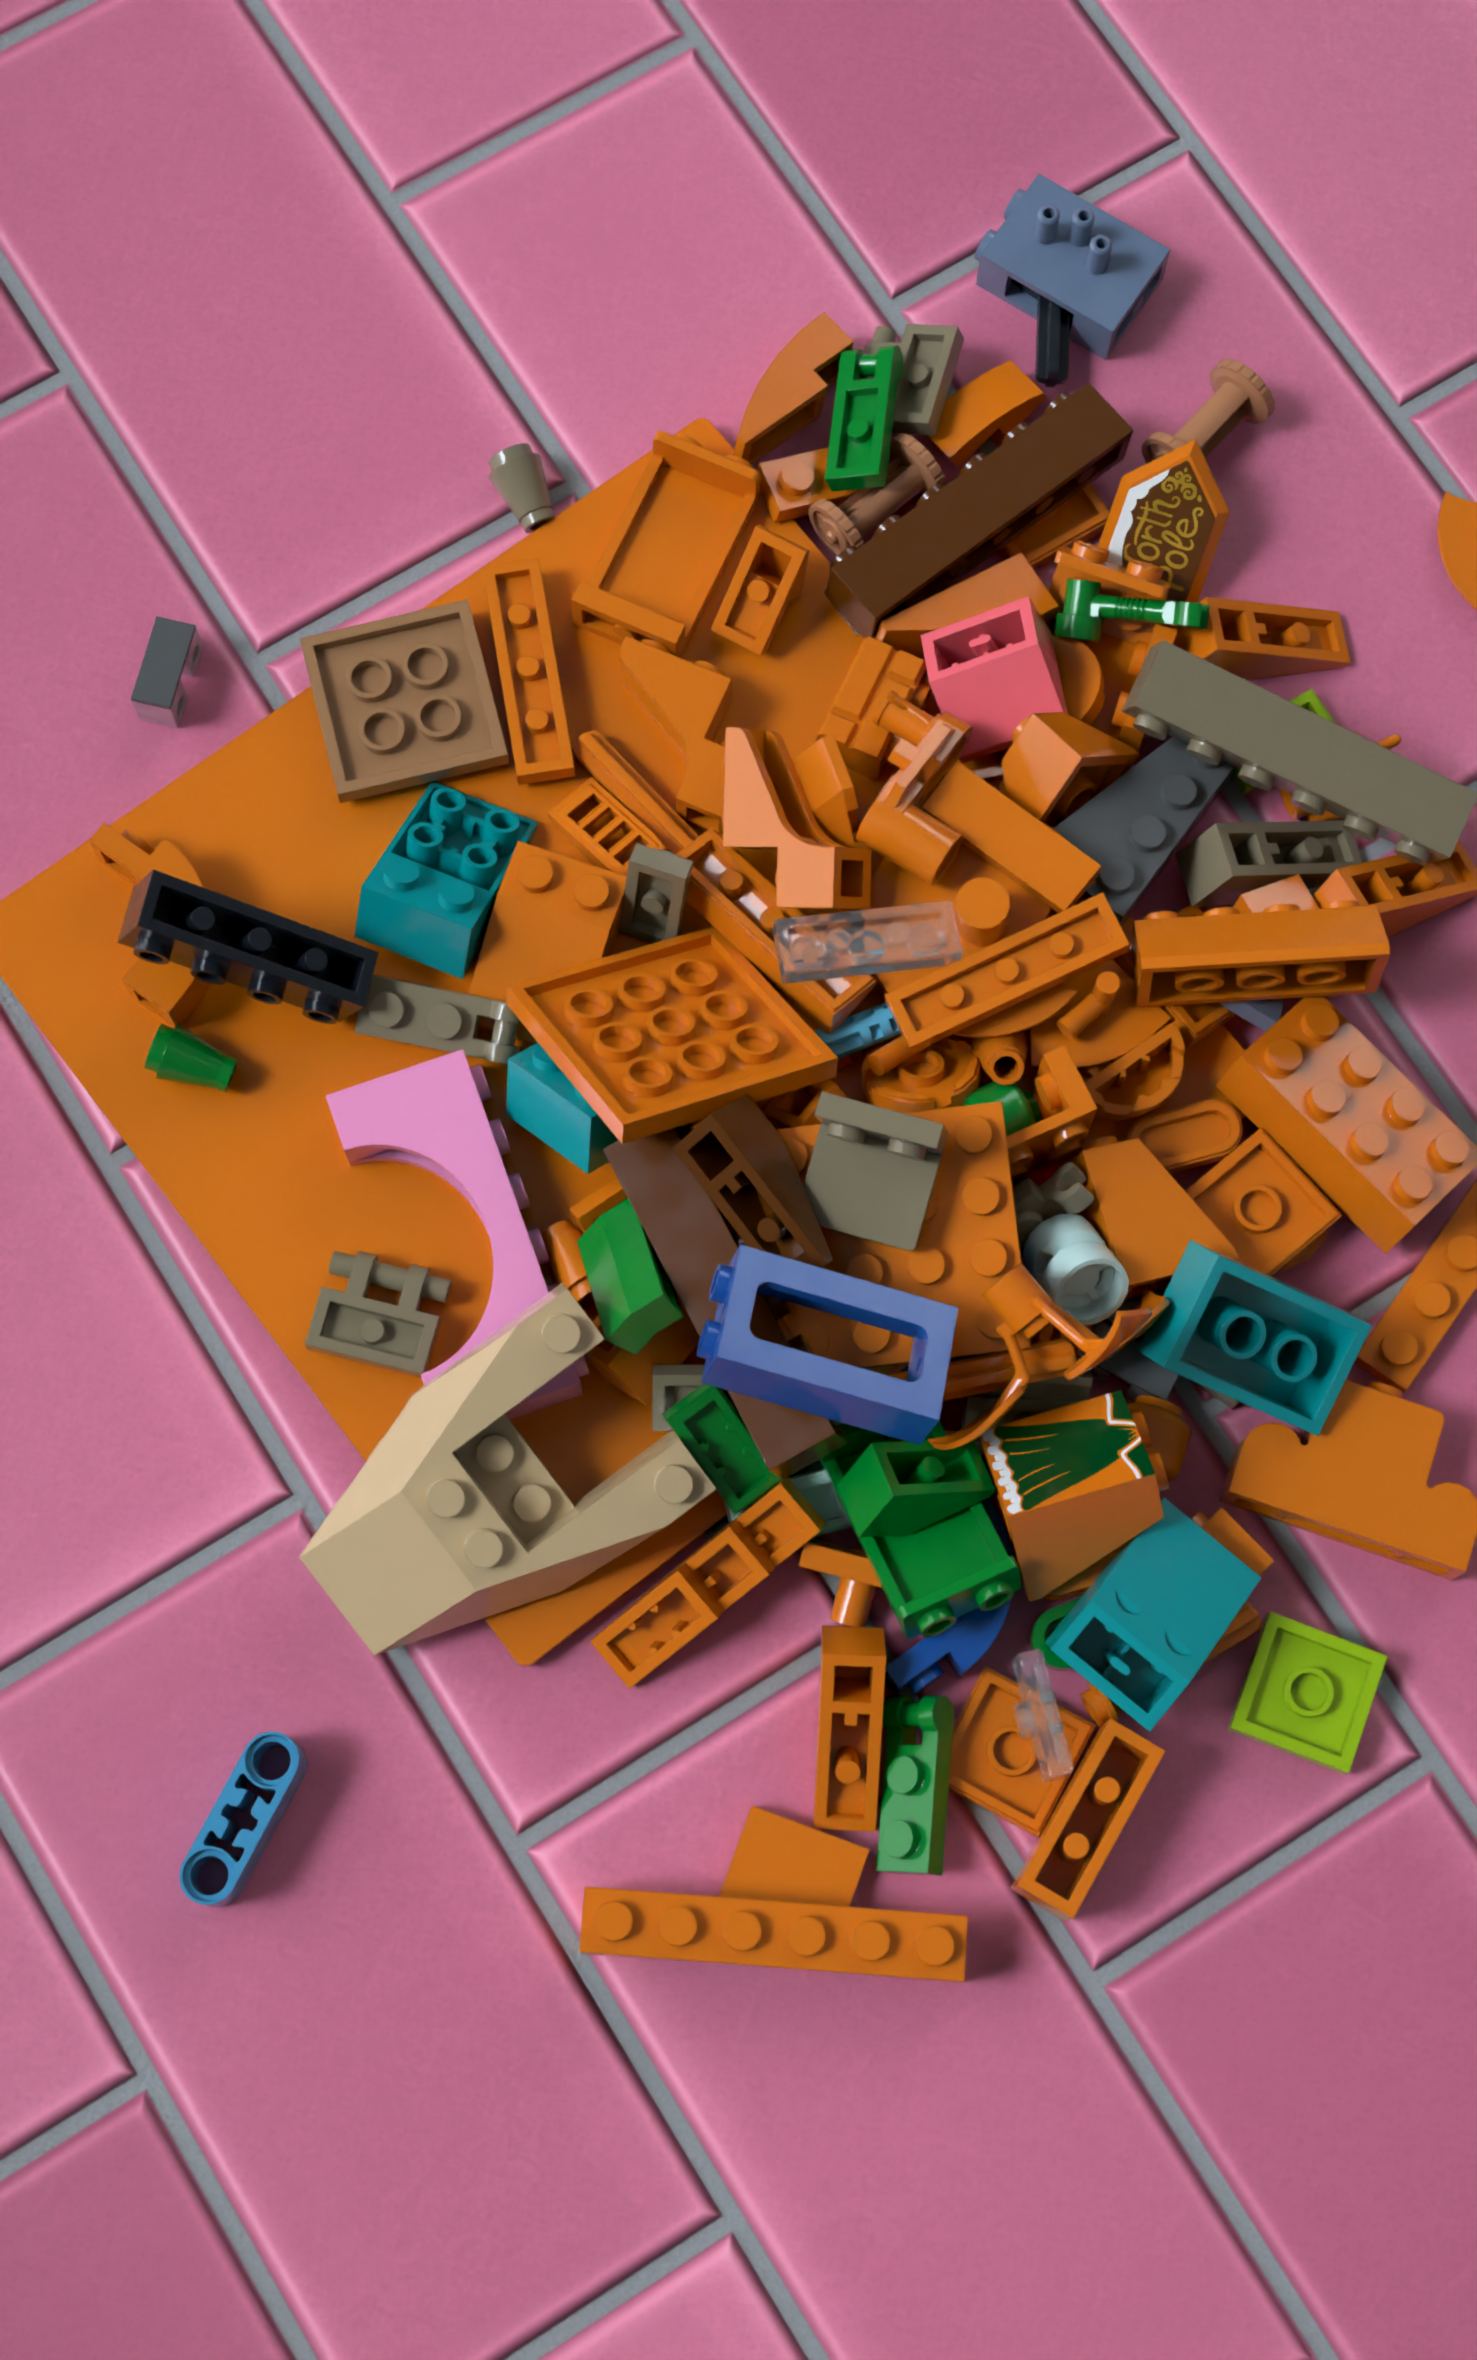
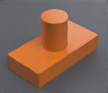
M816 1538L810 1539L804 1544L799 1566L840 1577L830 1619L852 1627H866L876 1586L881 1587L865 1552Z

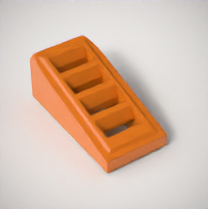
M592 777L548 812L549 819L594 866L627 876L629 860L622 865L616 859L634 844L636 845V843L657 850L668 851V848L648 827ZM592 798L598 806L576 823L569 817L587 800ZM607 814L612 820L591 837L586 830ZM621 829L626 835L606 851L601 845Z

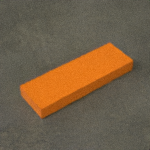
M958 762L922 806V811L963 835L962 843L1057 913L1074 906L1101 872V865L960 762Z

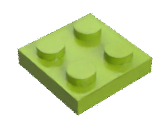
M1270 1611L1265 1616L1227 1730L1346 1775L1350 1772L1388 1656Z

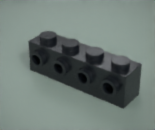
M154 869L133 887L117 942L134 948L133 954L144 961L155 964H168L171 961L190 968V974L198 980L218 985L225 984L226 981L248 989L247 995L257 1001L267 1004L286 1002L302 1008V1014L305 1017L325 1024L341 1022L364 1008L379 953Z

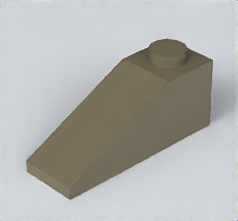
M1345 820L1215 823L1175 856L1192 907L1234 906L1241 894L1299 874L1307 889L1321 886L1337 868L1363 863L1354 835L1342 827Z

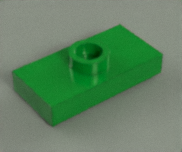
M703 1384L662 1413L735 1515L783 1480L768 1470L744 1421L721 1388Z

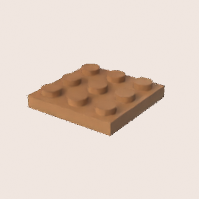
M468 599L300 638L340 803L509 764L508 753Z

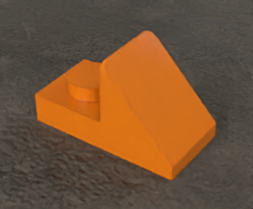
M761 525L755 526L710 630L760 656L765 654L789 601L801 595L810 550Z

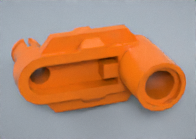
M892 690L888 693L887 699L884 698L878 707L873 723L877 726H882L901 738L888 758L889 762L900 769L894 776L892 775L878 792V797L859 826L856 840L929 885L934 886L953 861L963 841V835L925 813L921 808L960 757L969 741L973 727L947 711L942 715L937 714L933 717L898 696V693Z

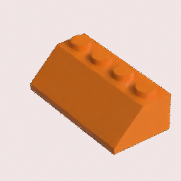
M1337 900L1326 904L1323 909L1300 910L1299 906L1295 904L1284 903L1269 906L1263 912L1242 914L1236 908L1221 907L1208 910L1203 916L1180 917L1176 912L1158 911L1144 916V920H1134L1131 937L1136 1007L1376 993L1390 957L1389 940L1377 905L1360 906V903L1355 900Z

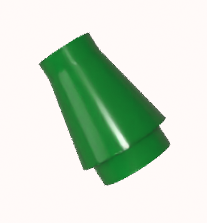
M178 1023L175 1028L161 1024L150 1046L144 1068L156 1072V1079L211 1087L226 1092L233 1078L238 1059L225 1054Z

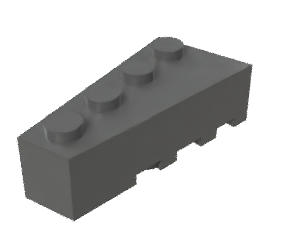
M1171 737L1053 828L1072 845L1101 865V872L1095 878L1096 885H1090L1074 905L1103 892L1122 927L1227 784L1236 767L1222 760L1219 761L1218 765L1198 760L1185 751L1188 746L1187 743Z

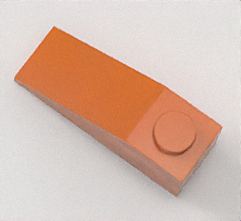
M1019 553L881 621L874 639L893 646L896 651L902 650L918 658H924L920 635L1027 596H1029L1045 624L1049 627L1059 605L1023 554Z
M1205 597L1198 603L1210 605L1207 629L1174 625L1166 626L1177 630L1173 645L1234 675L1245 678V680L1344 668L1351 663L1339 611Z
M1458 841L1450 858L1437 861L1429 860L1426 866L1394 855L1337 868L1312 897L1319 909H1323L1326 904L1337 900H1355L1360 903V906L1377 905L1386 935L1390 937L1477 896V868L1460 841Z
M822 1625L814 1829L876 1832L886 1671L884 1628Z

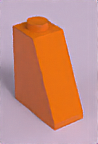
M1107 1136L1088 1142L1082 1147L1081 1153L1073 1163L1086 1174L1087 1180L1082 1185L1093 1194L1094 1201L1081 1213L1093 1225L1105 1241L1106 1247L1113 1252L1127 1273L1129 1285L1128 1294L1124 1300L1141 1297L1144 1288L1149 1289L1153 1293L1166 1291L1190 1239L1236 1261L1239 1260L1235 1247L1139 1138L1118 1142L1115 1136Z

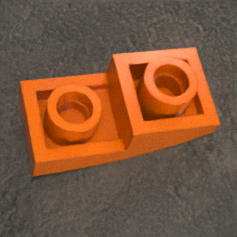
M1010 360L975 378L947 398L935 436H927L959 467L997 429L1006 436L1047 399V396Z

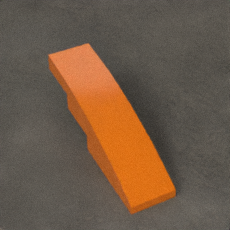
M788 1477L783 1479L594 1636L590 1643L630 1689L717 1620L728 1607L769 1576L776 1566L817 1535L827 1523Z

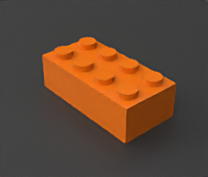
M1324 996L1304 997L1249 1046L1215 1085L1259 1129L1262 1128L1294 1164L1385 1254L1477 1166V1146Z

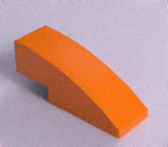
M825 312L820 314L792 338L777 354L760 379L746 407L733 455L743 458L753 465L820 418L827 388L837 381L841 353L852 350L854 341Z

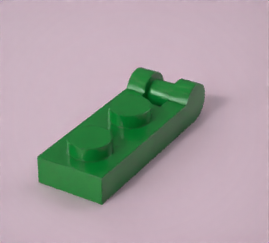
M898 345L880 347L878 353L864 354L861 349L847 350L841 353L825 471V481L831 491L885 487L898 379L902 378L904 369L903 356Z
M890 1695L884 1701L882 1722L887 1730L876 1871L942 1876L954 1721L953 1706L946 1696L929 1695L924 1696L920 1702H915L909 1695ZM917 1727H920L923 1731L922 1745H916Z

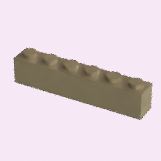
M1165 640L1150 648L1121 711L1135 718L1133 726L1137 730L1161 740H1165L1169 734L1187 743L1188 746L1185 751L1194 758L1212 765H1218L1220 760L1241 769L1238 777L1246 783L1263 790H1271L1272 785L1293 794L1290 802L1296 807L1315 815L1322 816L1326 810L1345 819L1342 827L1348 832L1374 841L1378 835L1397 844L1394 849L1395 854L1419 865L1426 866L1429 860L1437 861L1451 857L1477 801V792Z

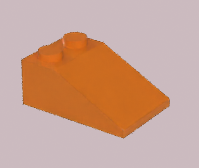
M517 841L497 893L468 993L506 1001L507 985L610 956L620 933L619 928L627 876ZM481 1016L479 1028L493 1033L495 1019ZM518 1024L516 1041L531 1046L538 1043L523 1024Z

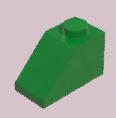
M924 1440L921 1445L908 1441L871 1443L837 1484L859 1538L912 1534L990 1497L996 1490L974 1440L949 1450L936 1449L928 1440Z

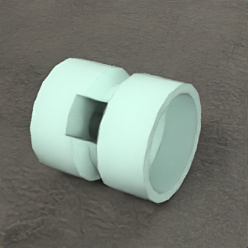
M1069 1213L1055 1215L1041 1222L1030 1233L1024 1245L1023 1260L1029 1273L1055 1304L1084 1326L1096 1324L1110 1317L1122 1305L1128 1294L1129 1279L1127 1273L1113 1252L1106 1247L1105 1241L1093 1225L1083 1216Z

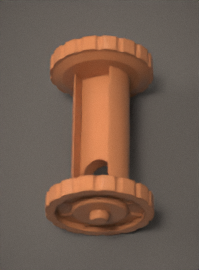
M1233 359L1221 360L1210 372V383L1214 394L1174 436L1161 431L1153 432L1142 443V455L1146 464L1194 439L1197 440L1206 458L1241 420L1252 424H1261L1267 420L1275 409V401L1270 389L1255 371L1243 363Z
M902 433L891 440L889 455L893 462L888 465L885 487L859 489L838 507L826 499H819L809 507L808 514L815 532L836 557L850 546H855L858 549L865 543L862 539L916 494L922 496L928 489L939 483L946 486V479L939 464L935 461L932 454L914 437Z

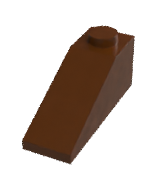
M748 1094L711 1113L672 1148L748 1247L824 1268L833 1260L786 1142Z

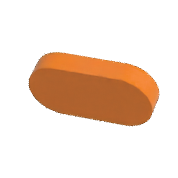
M1204 1100L1138 1119L1130 1127L1125 1141L1139 1138L1164 1168L1172 1174L1223 1160L1238 1146L1242 1137L1243 1127L1240 1116L1229 1104L1219 1100Z

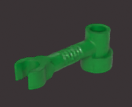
M1067 579L1063 613H1057L1055 636L1077 640L1100 641L1102 621L1105 618L1125 619L1127 621L1130 619V621H1146L1148 623L1207 629L1210 605L1183 601L1142 600V598L1101 595L1100 582Z

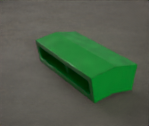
M627 1198L601 1214L577 1240L606 1341L636 1355L656 1333L684 1316L674 1286L629 1199Z

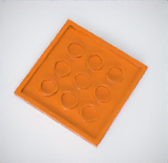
M714 926L507 985V1006L621 1144L707 1118L711 1113L745 1094H748L754 1102H758L836 1077L838 1057L745 956Z
M998 1101L904 1113L944 1124L949 1132L917 1248L910 1252L820 1227L833 1258L824 1269L958 1307L950 1358L1008 1351L1005 1340L995 1330L1004 1320L982 1296L984 1292L1020 1262L1022 1263L1003 1103ZM821 1124L776 1129L787 1144L803 1185ZM787 1301L791 1313L784 1316L783 1319L792 1336L795 1337L802 1334L815 1355L859 1368L907 1364L910 1362L913 1337ZM1020 1330L1015 1333L1020 1349L1031 1348V1338L1027 1339Z

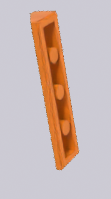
M713 827L709 828L675 854L676 856L693 861L687 902L825 1033H832L874 988L877 980L800 908L776 907L777 887L736 848L722 847L723 836Z

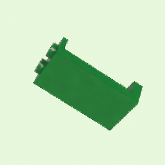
M940 1422L936 1424L924 1440L947 1436ZM848 1424L840 1425L849 1443L819 1460L907 1640L920 1634L923 1637L941 1634L956 1623L957 1617L977 1608H980L981 1611L998 1608L1014 1596V1591L1021 1589L1019 1566L1013 1556H1008L981 1501L912 1534L859 1538L837 1484L871 1443L904 1440Z

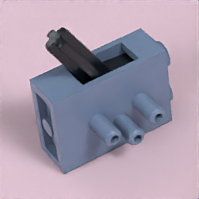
M1038 174L1027 191L1020 188L1012 196L1004 212V219L1006 220L996 232L990 229L982 238L975 253V259L979 261L976 285L1037 320L1035 379L1037 382L1045 384V387L1051 388L1057 384L1065 383L1068 379L1069 339L1107 360L1162 281L1170 249Z

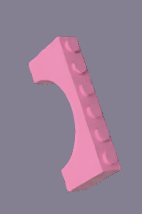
M463 1049L326 1095L350 1166L373 1161H395L421 1167L436 1174L457 1189L467 1199L480 1217L490 1238L493 1253V1280L484 1315L470 1339L456 1354L436 1368L420 1374L424 1385L558 1286V1283L546 1286L539 1265L548 1263L550 1260L539 1228L529 1231L526 1229L520 1210L530 1207V1203L519 1173L507 1175L501 1155L511 1152L500 1118L488 1121L481 1101L490 1099L492 1096L480 1064L469 1068ZM584 1355L506 1412L509 1419L512 1420L583 1395L579 1377L589 1374Z

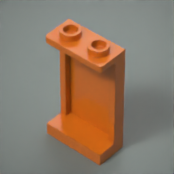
M658 430L653 439L652 457L588 584L580 581L571 598L573 625L620 645L625 636L640 642L643 639L654 640L665 645L673 655L681 658L760 499L761 473L755 470L743 458L735 455H726L724 457L703 448L698 441L684 434L671 435Z

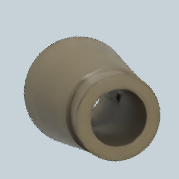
M521 443L505 448L491 457L488 462L492 470L489 479L519 523L522 524L526 533L534 532L555 517L552 511L553 507L540 454L533 453L529 444Z

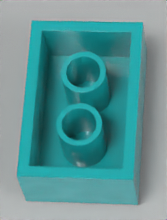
M1190 1239L1163 1295L1170 1301V1304L1158 1320L1146 1330L1137 1350L1169 1371L1319 1436L1372 1325L1333 1304Z

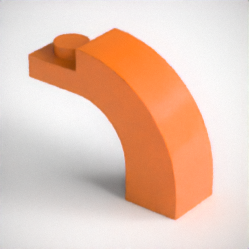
M103 823L89 840L99 861L133 886L154 869L203 887L188 859L166 838L153 851L134 832L125 829L122 834H119ZM140 958L122 978L134 1000L173 1028H175L177 1023L182 1026L202 1001L210 983L193 977L190 974L191 969L171 961L168 964H155Z

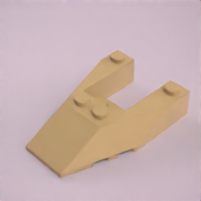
M563 1282L412 1394L406 1406L374 1448L348 1489L341 1495L299 1555L301 1561L373 1655L562 1592L664 1529L716 1490V1487L674 1431H670L573 1504L506 1415V1412L605 1339Z

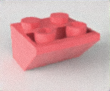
M1029 596L920 635L929 683L941 715L947 711L973 727L969 741L958 758L962 764L1011 747L1013 744L1011 737L1014 730L1025 718L1033 713L1064 712L1068 714L1051 632Z

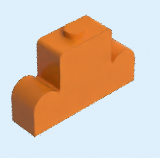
M1345 1380L1319 1436L1304 1431L1301 1443L1296 1433L1283 1424L1269 1422L1258 1425L1247 1434L1235 1450L1219 1502L1451 1581L1466 1572L1477 1536V1498L1473 1493L1457 1483L1445 1482L1432 1488L1427 1486L1428 1476L1444 1425V1415L1438 1410L1402 1399L1403 1392L1380 1382H1368L1367 1386Z

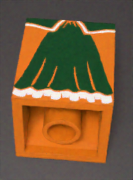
M1121 1390L991 1428L979 1437L988 1473L996 1489L994 1497L997 1509L1005 1525L1011 1543L1012 1554L1019 1566L1020 1577L1029 1602L1041 1599L1164 1518L1159 1491L1169 1489V1484L1161 1457L1158 1452L1147 1455L1145 1448L1151 1447L1152 1443L1146 1421L1141 1410L1130 1413Z

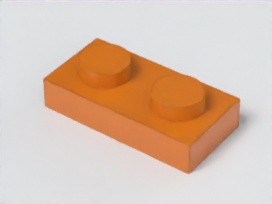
M828 448L759 463L756 470L761 473L760 491L774 523L809 515V507L819 499H826L838 507L859 490L831 491L825 481Z

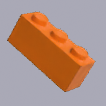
M1111 1718L1103 1723L1010 1889L1063 1921L1074 1919L1166 1751Z

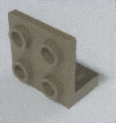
M821 1091L814 1115L821 1122V1126L803 1185L819 1226L902 1250L914 1251L917 1248L949 1132L944 1124Z

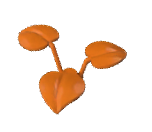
M1020 1262L982 1294L1004 1320L995 1330L1005 1340L1014 1364L1015 1375L1002 1395L986 1411L963 1429L952 1435L927 1440L934 1448L940 1450H949L963 1446L990 1430L1020 1399L1028 1387L1027 1384L1031 1380V1376L1015 1333L1019 1330L1029 1339L1050 1322L1086 1354L1063 1373L1064 1377L1070 1380L1111 1358L1129 1342L1143 1334L1164 1313L1170 1301L1165 1296L1156 1295L1149 1289L1144 1288L1143 1295L1136 1309L1117 1311L1109 1333L1101 1339L1055 1304Z

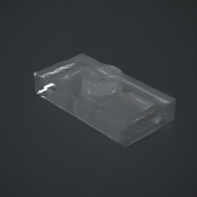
M1039 1649L1019 1653L1012 1660L1022 1699L1021 1702L1014 1703V1713L1022 1740L1032 1738L1044 1783L1066 1778L1072 1773L1074 1768L1043 1651L1040 1652Z

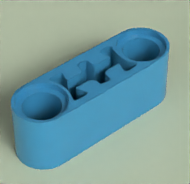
M279 1732L261 1733L254 1737L243 1751L181 1865L179 1874L180 1885L185 1895L192 1901L209 1907H223L234 1902L242 1893L306 1773V1756L302 1748L288 1736ZM275 1746L287 1748L291 1759L288 1771L278 1779H264L259 1769L260 1759L264 1752ZM248 1780H250L254 1785L275 1795L271 1803L260 1796L255 1801L251 1809V1815L258 1820L257 1826L253 1831L248 1829L240 1830L232 1846L244 1850L239 1860L234 1854L214 1847L213 1844L217 1837L228 1843L232 1840L238 1826L234 1821L230 1820L232 1812L236 1808L246 1811L256 1795L244 1789ZM220 1859L228 1869L227 1883L220 1892L206 1895L198 1885V1873L206 1862Z

